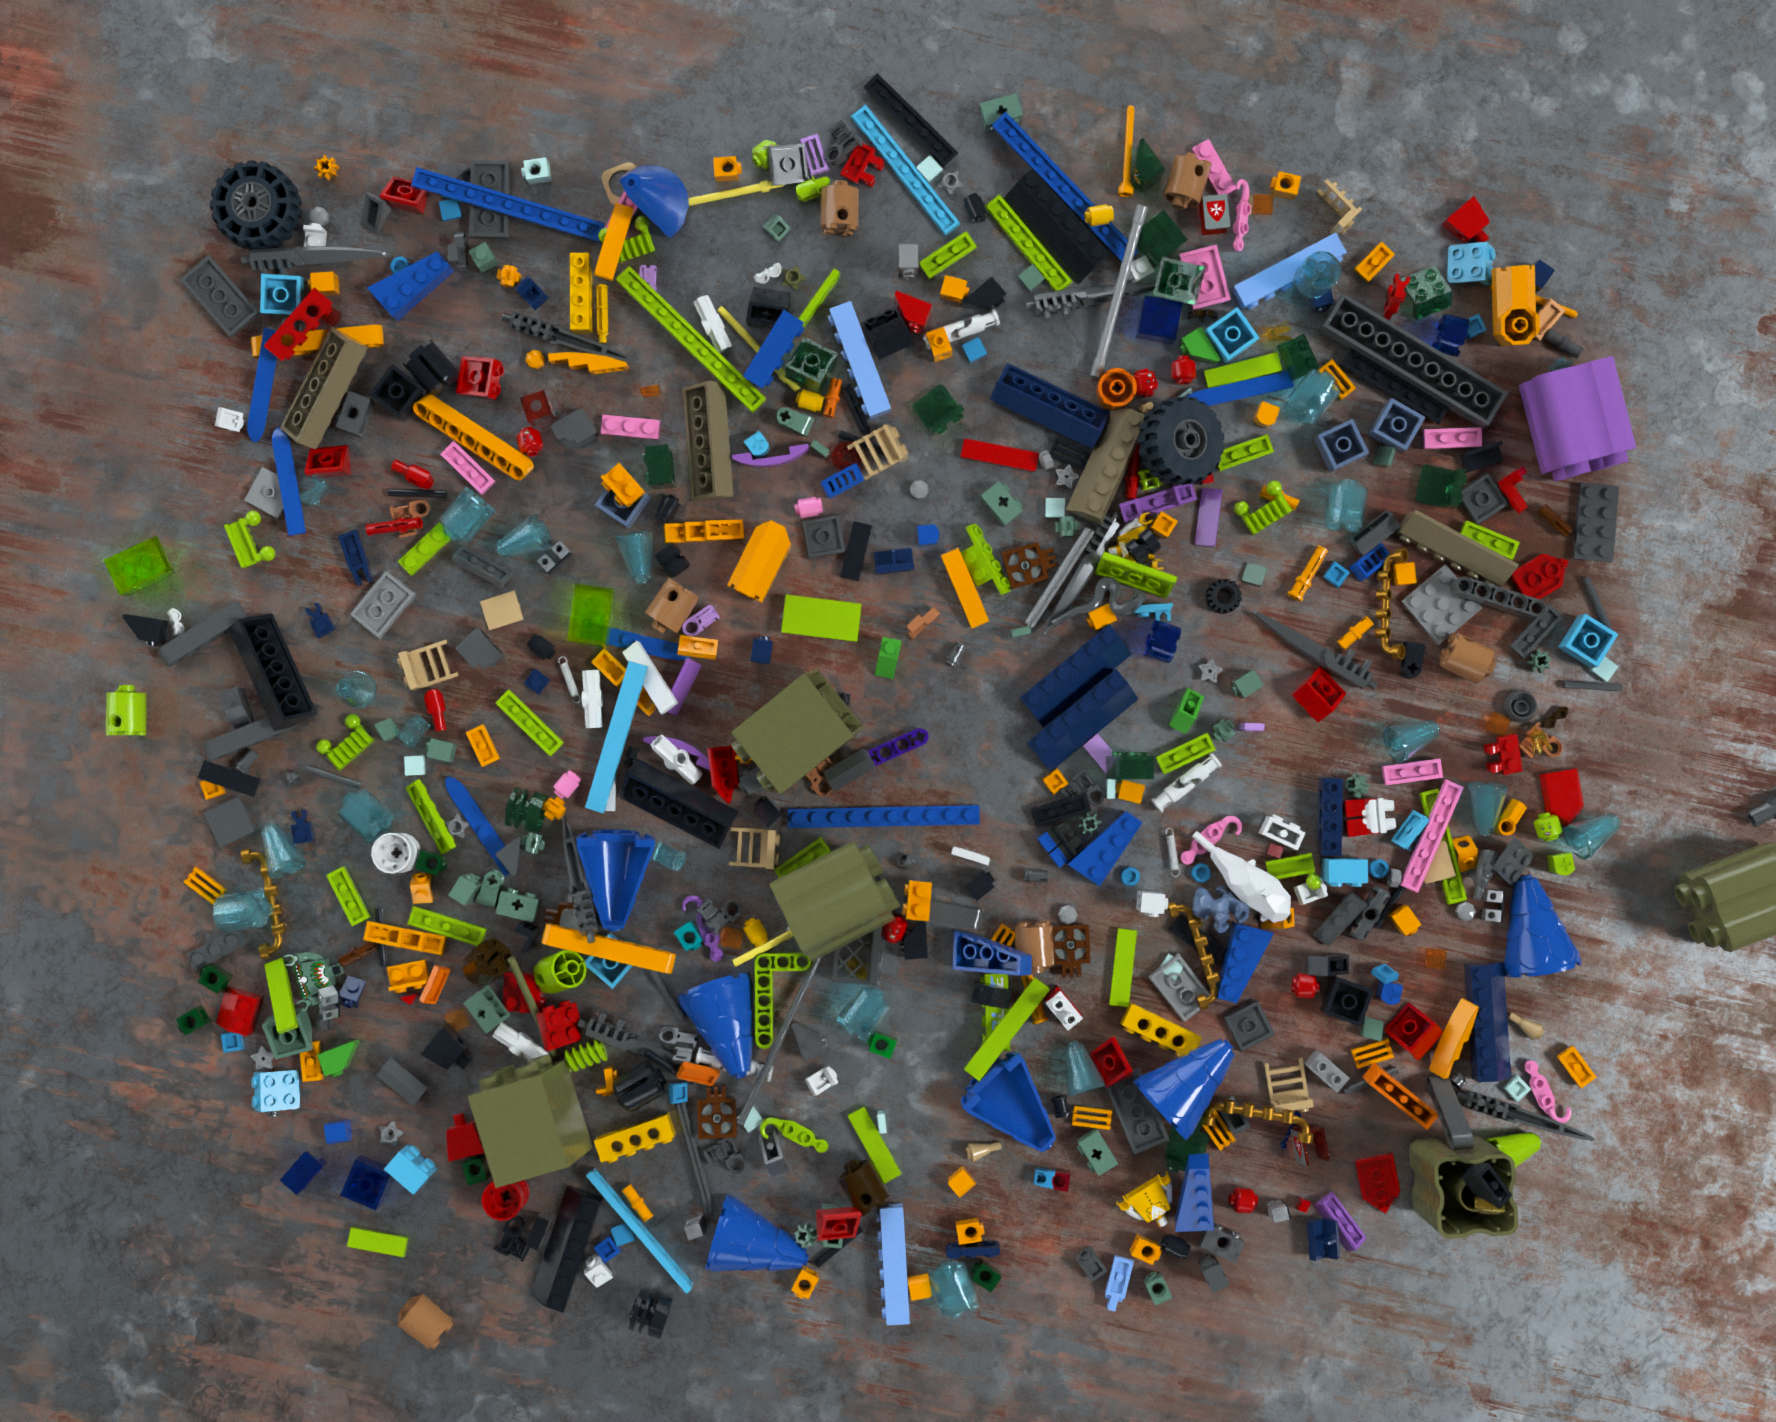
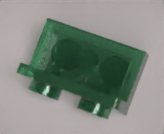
M1305 334L1276 346L1292 381L1307 376L1319 369L1317 359Z

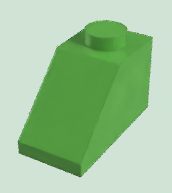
M1199 327L1179 341L1181 353L1189 356V359L1213 365L1221 360L1202 327Z
M883 637L875 675L890 679L894 678L902 641Z
M1187 688L1172 715L1169 726L1186 734L1197 718L1204 696Z
M359 1039L317 1055L324 1076L332 1075L333 1078L343 1074V1070L349 1066L358 1047Z

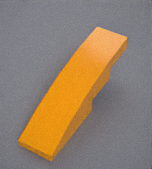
M615 203L594 272L595 276L613 281L634 208Z
M575 352L548 354L549 362L552 365L569 363V367L572 370L589 368L591 375L629 370L627 362L607 356Z
M743 519L709 520L663 525L664 544L744 539Z
M959 548L940 555L970 627L975 628L989 622Z
M604 648L591 663L616 687L621 689L627 668ZM642 686L637 706L650 716L657 707L644 686Z
M367 921L363 940L444 955L448 937Z
M1464 998L1459 1001L1435 1050L1429 1067L1431 1072L1443 1079L1449 1078L1453 1062L1459 1059L1464 1042L1469 1041L1479 1006Z

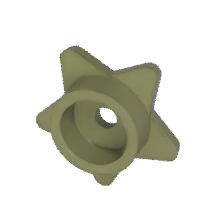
M796 265L790 270L783 269L785 280L782 285H791L795 290H798L799 283L806 280V277L799 273V267Z

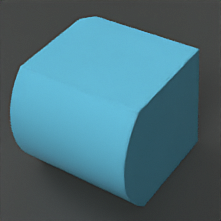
M757 431L744 441L754 458L764 457L770 449L769 443L760 431Z

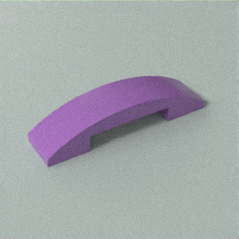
M808 444L790 446V454L753 460L752 453L750 452L732 455V459L738 464L753 468L778 467L791 463L805 455L809 451Z
M1193 484L1179 485L1139 499L1121 503L1119 508L1124 523L1140 517L1143 513L1150 512V514L1145 516L1147 517L1195 501L1197 497Z
M658 736L645 737L643 742L651 745ZM666 737L675 747L698 756L696 764L710 770L708 757L702 751L684 741Z

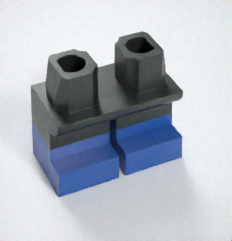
M1067 822L1058 826L1054 825L1037 837V840L1046 852H1049V856L1059 868L1077 854L1076 851L1083 845L1078 836L1070 841L1066 839L1065 835L1073 830Z

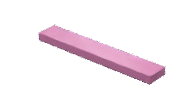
M1444 780L1428 816L1430 821L1422 830L1402 876L1400 886L1416 893L1419 892L1464 787L1449 780Z

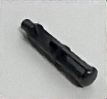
M842 385L840 391L859 427V431L864 436L870 434V425L851 385Z

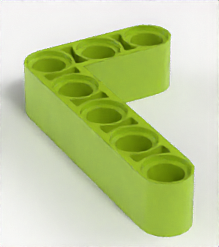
M763 952L755 959V1041L760 1048L766 1049L770 1047L774 1039L773 971H804L808 969L811 960L803 952ZM804 956L807 958L808 963L805 966H800L797 963V959ZM786 957L788 965H779L778 958ZM759 958H768L769 965L761 966ZM761 976L768 977L769 984L766 986L761 985L759 978ZM760 996H767L770 1002L767 1005L761 1004L759 1001ZM761 1015H767L770 1019V1022L767 1024H762L759 1020V1017ZM760 1035H768L770 1041L762 1043L759 1038Z

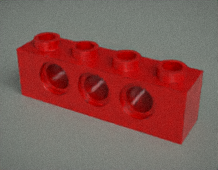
M314 287L265 343L264 347L281 361L284 359L289 361L295 354L293 350L297 344L302 346L308 339L306 336L307 332L310 329L314 332L320 325L318 321L322 315L327 317L333 310L331 307L333 302ZM310 305L318 308V314L314 317L307 314V307ZM295 321H304L306 328L303 331H297L294 328ZM283 335H290L293 338V343L289 346L284 345L281 341Z

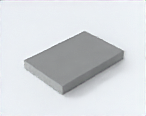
M385 570L349 615L377 638L381 639L417 594Z
M1177 953L1173 956L1174 958L1162 967H1159L1148 977L1181 1020L1186 1022L1200 1011L1196 996L1204 994L1207 997L1210 993L1180 954ZM1177 960L1184 966L1180 974L1172 973L1167 976L1163 973L1165 969ZM1173 975H1178L1176 980L1172 979L1171 977Z

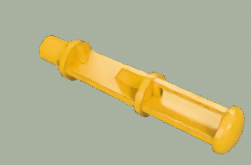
M598 284L596 286L597 335L601 344L607 343L608 286L605 284Z

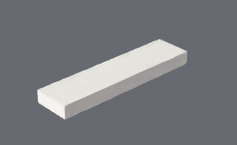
M636 641L622 652L628 662L633 661L648 666L643 686L661 714H665L678 704L639 641Z

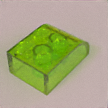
M158 536L147 539L103 560L119 595L127 597L157 584L175 573Z
M575 584L567 641L570 644L608 648L615 602L614 589Z

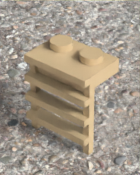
M1326 179L1324 183L1328 190L1324 193L1319 188L1316 193L1342 218L1329 233L1331 235L1334 233L1343 235L1355 223L1353 219L1362 208L1358 207L1356 209L1352 205L1354 200L1352 198L1348 200L1344 196L1346 192L1344 190L1340 192L1336 188L1338 185L1336 182L1332 184ZM1331 192L1337 196L1333 202L1328 197ZM1340 200L1345 204L1341 210L1336 206Z
M885 424L883 427L874 430L872 433L847 446L848 450L855 447L869 473L864 476L865 480L898 462L903 463L908 460L907 454L909 452L906 446L899 442L898 437L900 435L895 427L892 428L891 425ZM874 436L889 462L885 465L880 461L870 441V438ZM863 442H866L878 466V469L874 471L859 445Z
M447 640L411 652L403 651L398 653V664L404 670V682L407 688L409 687L410 690L417 691L459 676L458 672L453 674L450 672L442 645L448 644ZM436 647L446 676L441 678L431 649ZM424 651L427 653L435 680L429 681L420 654Z
M731 827V831H738L737 862H729V866L774 869L775 865L779 864V853H776V846L780 845V834H777V829ZM743 832H750L748 863L741 862ZM754 832L761 833L760 863H752Z
M1298 1058L1299 1065L1269 1070V1064L1264 1063L1270 1106L1275 1108L1274 1112L1282 1113L1283 1109L1306 1112L1309 1111V1108L1314 1107L1313 1099L1308 1095L1303 1058ZM1300 1070V1077L1271 1081L1270 1075ZM1302 1082L1303 1088L1273 1092L1272 1086Z

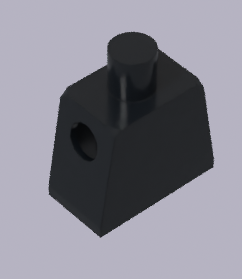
M449 1022L441 1028L421 1053L425 1058L447 1070L454 1063L464 1069L471 1061L462 1054L468 1047L467 1042Z

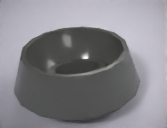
M1515 690L1505 698L1504 711L1512 721L1524 723L1536 715L1538 709L1537 701L1530 692Z

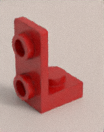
M1524 466L1498 481L1500 490L1506 494L1511 507L1518 514L1528 508V505L1515 487L1517 483L1523 480L1522 476L1527 473Z

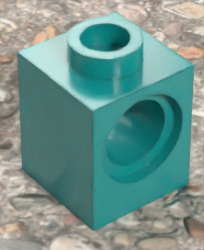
M692 920L674 931L685 951L691 949L693 952L702 946L700 942L703 939ZM687 932L694 934L695 940L693 942L686 941L685 934Z

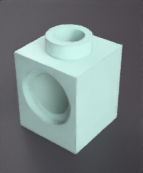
M546 157L523 161L524 167L521 168L522 176L529 185L552 182L550 165ZM533 169H540L537 175L531 174Z

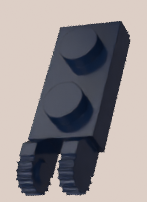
M358 530L339 535L338 539L356 585H362V579L358 573V570L361 569L364 570L367 581L372 582L374 579Z
M980 1241L959 1245V1242L947 1244L945 1248L946 1256L951 1260L958 1259L960 1256H965L966 1258H975L976 1256L993 1258L996 1255H1000L998 1241Z

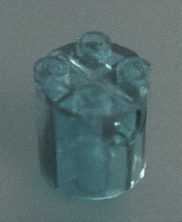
M1318 251L1312 253L1295 272L1293 282L1300 294L1310 299L1322 297L1339 280L1341 274L1340 263L1329 252Z
M1311 369L1286 398L1284 407L1290 412L1294 411L1298 415V420L1303 424L1308 422L1315 424L1340 394V389L1334 383L1336 378L1327 371L1321 373Z
M1342 479L1329 485L1324 520L1326 527L1333 531H1340V528H1345L1348 532L1359 533V530L1363 527L1368 489L1352 479Z
M465 486L439 519L443 524V532L454 541L465 540L470 543L496 510L488 503L485 506L486 501L479 495L473 496L475 492Z
M363 788L357 793L353 791L347 793L341 800L344 806L338 813V816L369 844H372L378 838L377 834L381 830L383 832L387 831L392 825L391 822L395 819L394 814L367 788Z
M261 889L223 894L216 899L213 905L214 921L217 927L224 932L261 928L267 923L269 915L273 913V906L268 902Z
M859 985L835 1021L845 1026L843 1029L851 1035L856 1033L859 1039L867 1042L890 1009V1006L884 1001L885 993L874 985L867 988Z
M947 1260L938 1264L936 1270L929 1277L941 1313L945 1316H950L951 1319H956L962 1315V1312L976 1310L979 1307L978 1299L966 1264L954 1260Z

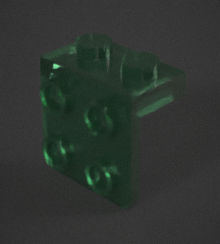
M1433 266L1408 276L1411 279L1405 291L1413 301L1412 315L1415 320L1451 307L1452 289L1436 267Z
M942 384L935 387L912 406L933 436L937 434L942 435L949 429L947 426L953 422L954 424L958 423L964 418L963 414L965 413L963 406L956 403Z
M1427 464L1423 465L1415 501L1450 510L1457 508L1463 499L1461 490L1467 481L1466 469L1457 468L1449 470Z
M1172 1126L1169 1134L1170 1140L1167 1142L1163 1163L1168 1167V1170L1179 1173V1170L1185 1171L1189 1154H1205L1209 1135L1194 1130L1193 1134L1185 1140Z

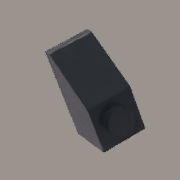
M990 277L963 300L962 306L967 309L992 310L995 307L998 309L1006 302L1004 299L1007 293L993 277Z
M123 614V619L138 640H145L146 645L157 646V642L165 643L168 621Z
M761 797L754 804L756 808L753 812L768 828L784 813L768 797L765 799Z
M984 870L964 882L976 901L995 887L993 885V882H995L990 872L985 873Z
M919 921L905 936L904 943H900L901 955H905V960L928 958L926 921Z
M1308 955V975L1329 977L1349 974V955Z
M974 981L970 1001L985 1006L1008 1009L1012 989Z
M1489 1163L1472 1164L1461 1177L1473 1194L1499 1209L1512 1196Z

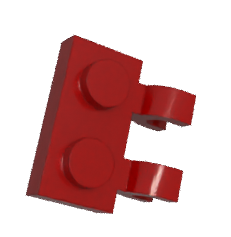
M862 143V147L858 145L854 148L840 175L856 185L861 180L872 188L876 180H874L875 176L865 172L868 165L871 164L876 169L882 171L885 163L883 159L874 155L876 153L874 148Z
M1395 274L1393 277L1394 287L1389 285L1386 291L1387 300L1382 317L1390 320L1392 315L1398 312L1399 305L1404 302L1406 296L1404 289L1409 284L1411 277L1407 276L1403 282L1399 279L1400 274Z
M1517 734L1496 737L1497 743L1483 745L1485 753L1489 755L1499 754V761L1486 763L1487 771H1491L1492 774L1501 771L1503 775L1523 771Z

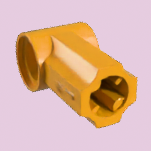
M1511 798L1499 819L1493 822L1492 829L1497 835H1512L1515 832L1516 824L1527 809L1525 804ZM1503 822H1505L1507 825V829L1505 832H1503L1501 829V825Z

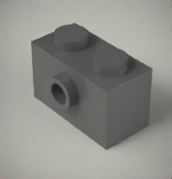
M758 766L754 769L749 767L742 772L743 776L739 778L741 782L738 785L744 794L748 792L751 795L763 787L756 777V774L760 771Z

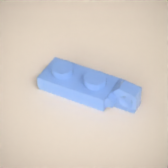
M1114 1255L1105 1290V1298L1108 1299V1310L1115 1312L1117 1303L1125 1299L1134 1263L1133 1259Z

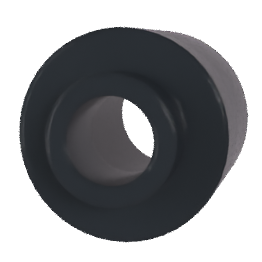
M977 193L967 196L964 199V207L971 221L977 224L985 221L989 212L981 196H978Z
M669 494L668 497L664 495L656 509L657 513L655 516L669 524L681 506L678 503L680 499L672 494Z
M534 634L526 645L529 647V651L543 661L546 659L551 660L556 653L554 650L556 646L541 635Z
M1171 1233L1167 1236L1164 1235L1160 1243L1163 1252L1178 1259H1186L1191 1247L1187 1244V1241Z

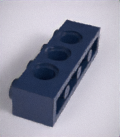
M1319 778L1317 854L1342 856L1343 778Z

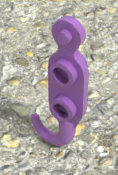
M688 896L682 903V910L686 911V905L689 902H695L697 907H699L703 900L698 896ZM698 912L697 924L704 944L711 949V960L718 962L723 958V952L718 948L720 935H713L705 926L707 921Z

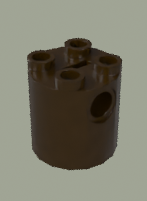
M495 938L484 940L464 958L462 966L464 975L474 985H490L507 972L510 967L507 959L512 957V954L501 941Z
M855 1158L843 1166L845 1172L837 1178V1181L853 1207L861 1212V1217L868 1214L872 1207H881L887 1202L886 1199L890 1196V1191L870 1159H865L858 1163Z

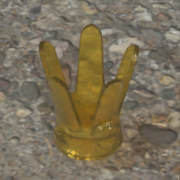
M1289 320L1274 327H1267V334L1262 336H1267L1269 342L1292 340L1289 336L1279 335L1291 330V327L1287 325L1281 326L1289 322Z
M1534 726L1535 732L1529 734L1533 745V756H1535L1534 743L1537 753L1539 755L1543 753L1541 739L1548 750L1552 751L1553 748L1546 738L1544 729L1537 731Z

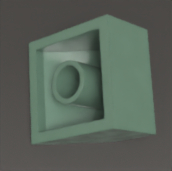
M305 1006L295 1009L298 1028L279 1034L274 1015L268 1016L262 1024L275 1060L313 1049L310 1018L307 1011L299 1012Z

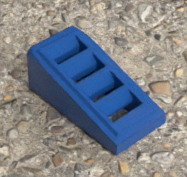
M857 463L821 481V485L828 498L831 499L865 481ZM850 471H853L857 480H853ZM843 475H846V477H847V479H848V481H849V484H847V482H846V480H845V478H844ZM836 479H839V481H840V483H841V485H842V488H840V486H839V484H838V482H837Z
M1379 543L1349 566V569L1361 582L1379 569L1390 553L1382 543ZM1377 550L1384 559H1381L1375 551ZM1364 560L1368 563L1371 569H1369V567L1365 564Z

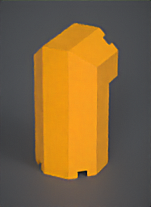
M1535 265L1508 266L1503 269L1501 267L1491 269L1493 336L1501 346L1529 344L1533 337L1540 332V316L1536 313Z
M772 520L756 526L727 584L728 587L732 588L734 585V589L737 592L753 600L759 598L758 601L763 604L783 561L792 547L784 526Z

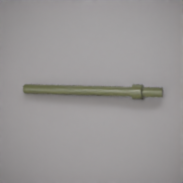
M509 957L507 961L540 1031L536 1014L540 1013L515 957ZM557 1049L549 1051L552 1058L559 1055Z

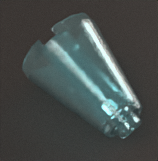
M535 513L527 517L498 540L496 546L498 554L505 558L549 550L552 545H549V541L552 538L543 520L539 521L537 519L539 515Z
M648 530L630 532L623 537L622 534L615 536L616 543L632 581H636L637 584L647 583L648 579L651 578L653 530L649 532Z
M363 671L347 673L336 685V691L341 701L350 708L360 709L367 707L376 697L377 685L375 680Z
M1432 720L1393 725L1384 729L1383 740L1385 747L1389 745L1391 749L1388 752L1396 762L1402 763L1439 736L1440 728Z
M1482 781L1470 782L1468 784L1474 830L1478 831L1479 835L1488 836L1495 831L1508 787L1504 784L1490 781L1489 784H1482Z
M1608 813L1569 824L1564 828L1565 841L1568 846H1573L1575 850L1572 852L1576 856L1586 860L1591 858L1620 829V820L1616 815Z
M271 823L264 827L261 835L269 877L271 879L283 878L282 874L288 872L291 875L302 869L306 865V859L281 826Z
M1078 1041L1067 1043L1068 1047L1064 1050L1067 1092L1069 1096L1104 1087L1105 1081L1084 1044H1079Z

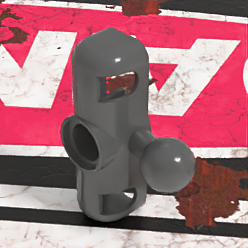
M1379 886L1372 888L1365 900L1367 906L1354 919L1348 930L1352 937L1359 941L1366 939L1375 922L1379 920L1380 914L1390 898V893ZM1374 890L1377 891L1378 893L1376 894L1375 898H1372V892ZM1368 909H1373L1374 916L1369 919L1366 918L1365 912ZM1357 924L1359 926L1357 927L1356 931H1352L1351 929L1353 925Z

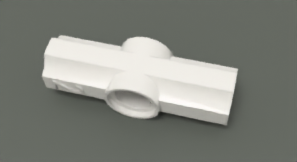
M708 295L697 298L693 303L702 319L701 323L708 337L710 336L714 348L720 354L728 352L733 347Z
M582 671V706L585 708L586 728L603 727V692L600 687V671Z
M659 735L653 740L651 744L652 749L664 759L665 766L668 769H675L690 784H695L701 778L702 771L689 760V755L685 750L677 749L663 735Z
M503 1022L500 1023L492 1036L509 1047L513 1054L521 1058L524 1057L527 1060L550 1054L534 1043L530 1036L523 1032H517Z

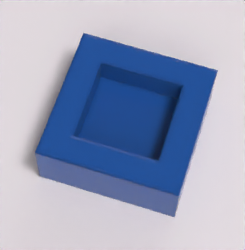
M611 1235L594 1246L595 1251L604 1263L621 1252L620 1247L616 1246Z

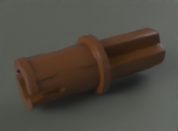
M1544 504L1537 511L1549 523V526L1552 525L1563 537L1568 536L1572 532V528L1560 518L1561 515H1557L1547 504Z
M371 941L359 947H353L352 951L338 958L339 964L342 967H346L357 960L361 961L366 955L377 951V947Z

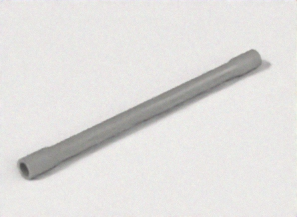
M1137 204L1132 228L1098 352L1092 366L1091 376L1102 377L1107 351L1140 231L1148 207Z

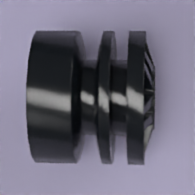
M641 1289L634 1300L630 1312L629 1330L633 1331L637 1322L640 1323L639 1333L647 1325L649 1326L648 1336L660 1339L673 1298L660 1295L655 1303L653 1302V1292H650L648 1300L644 1299L646 1290Z

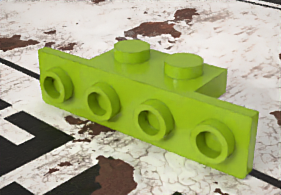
M976 523L965 527L974 545L962 551L961 555L976 586H981L993 579L1001 595L1010 592V582L1003 575L1001 565L995 560L992 548L986 543L981 528Z

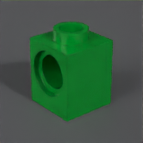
M875 1031L874 1035L870 1034L867 1045L870 1046L869 1051L891 1059L897 1038ZM883 1039L887 1045L885 1048L880 1049L876 1046V1042Z

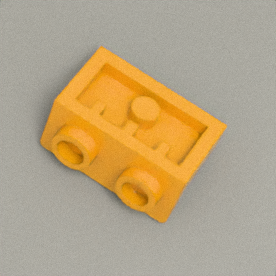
M620 463L614 466L607 474L600 476L604 480L601 484L608 492L611 489L616 494L614 498L621 506L625 504L629 508L645 493Z
M909 880V884H905L904 896H907V904L903 903L902 915H906V920L929 921L931 882Z
M426 959L387 967L390 981L388 990H395V993L405 992L407 987L412 986L414 990L424 988L429 978Z

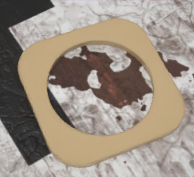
M633 163L621 164L604 171L602 174V183L609 201L613 205L618 203L621 197H617L611 192L609 187L610 178L618 171L624 170L629 172L636 168Z

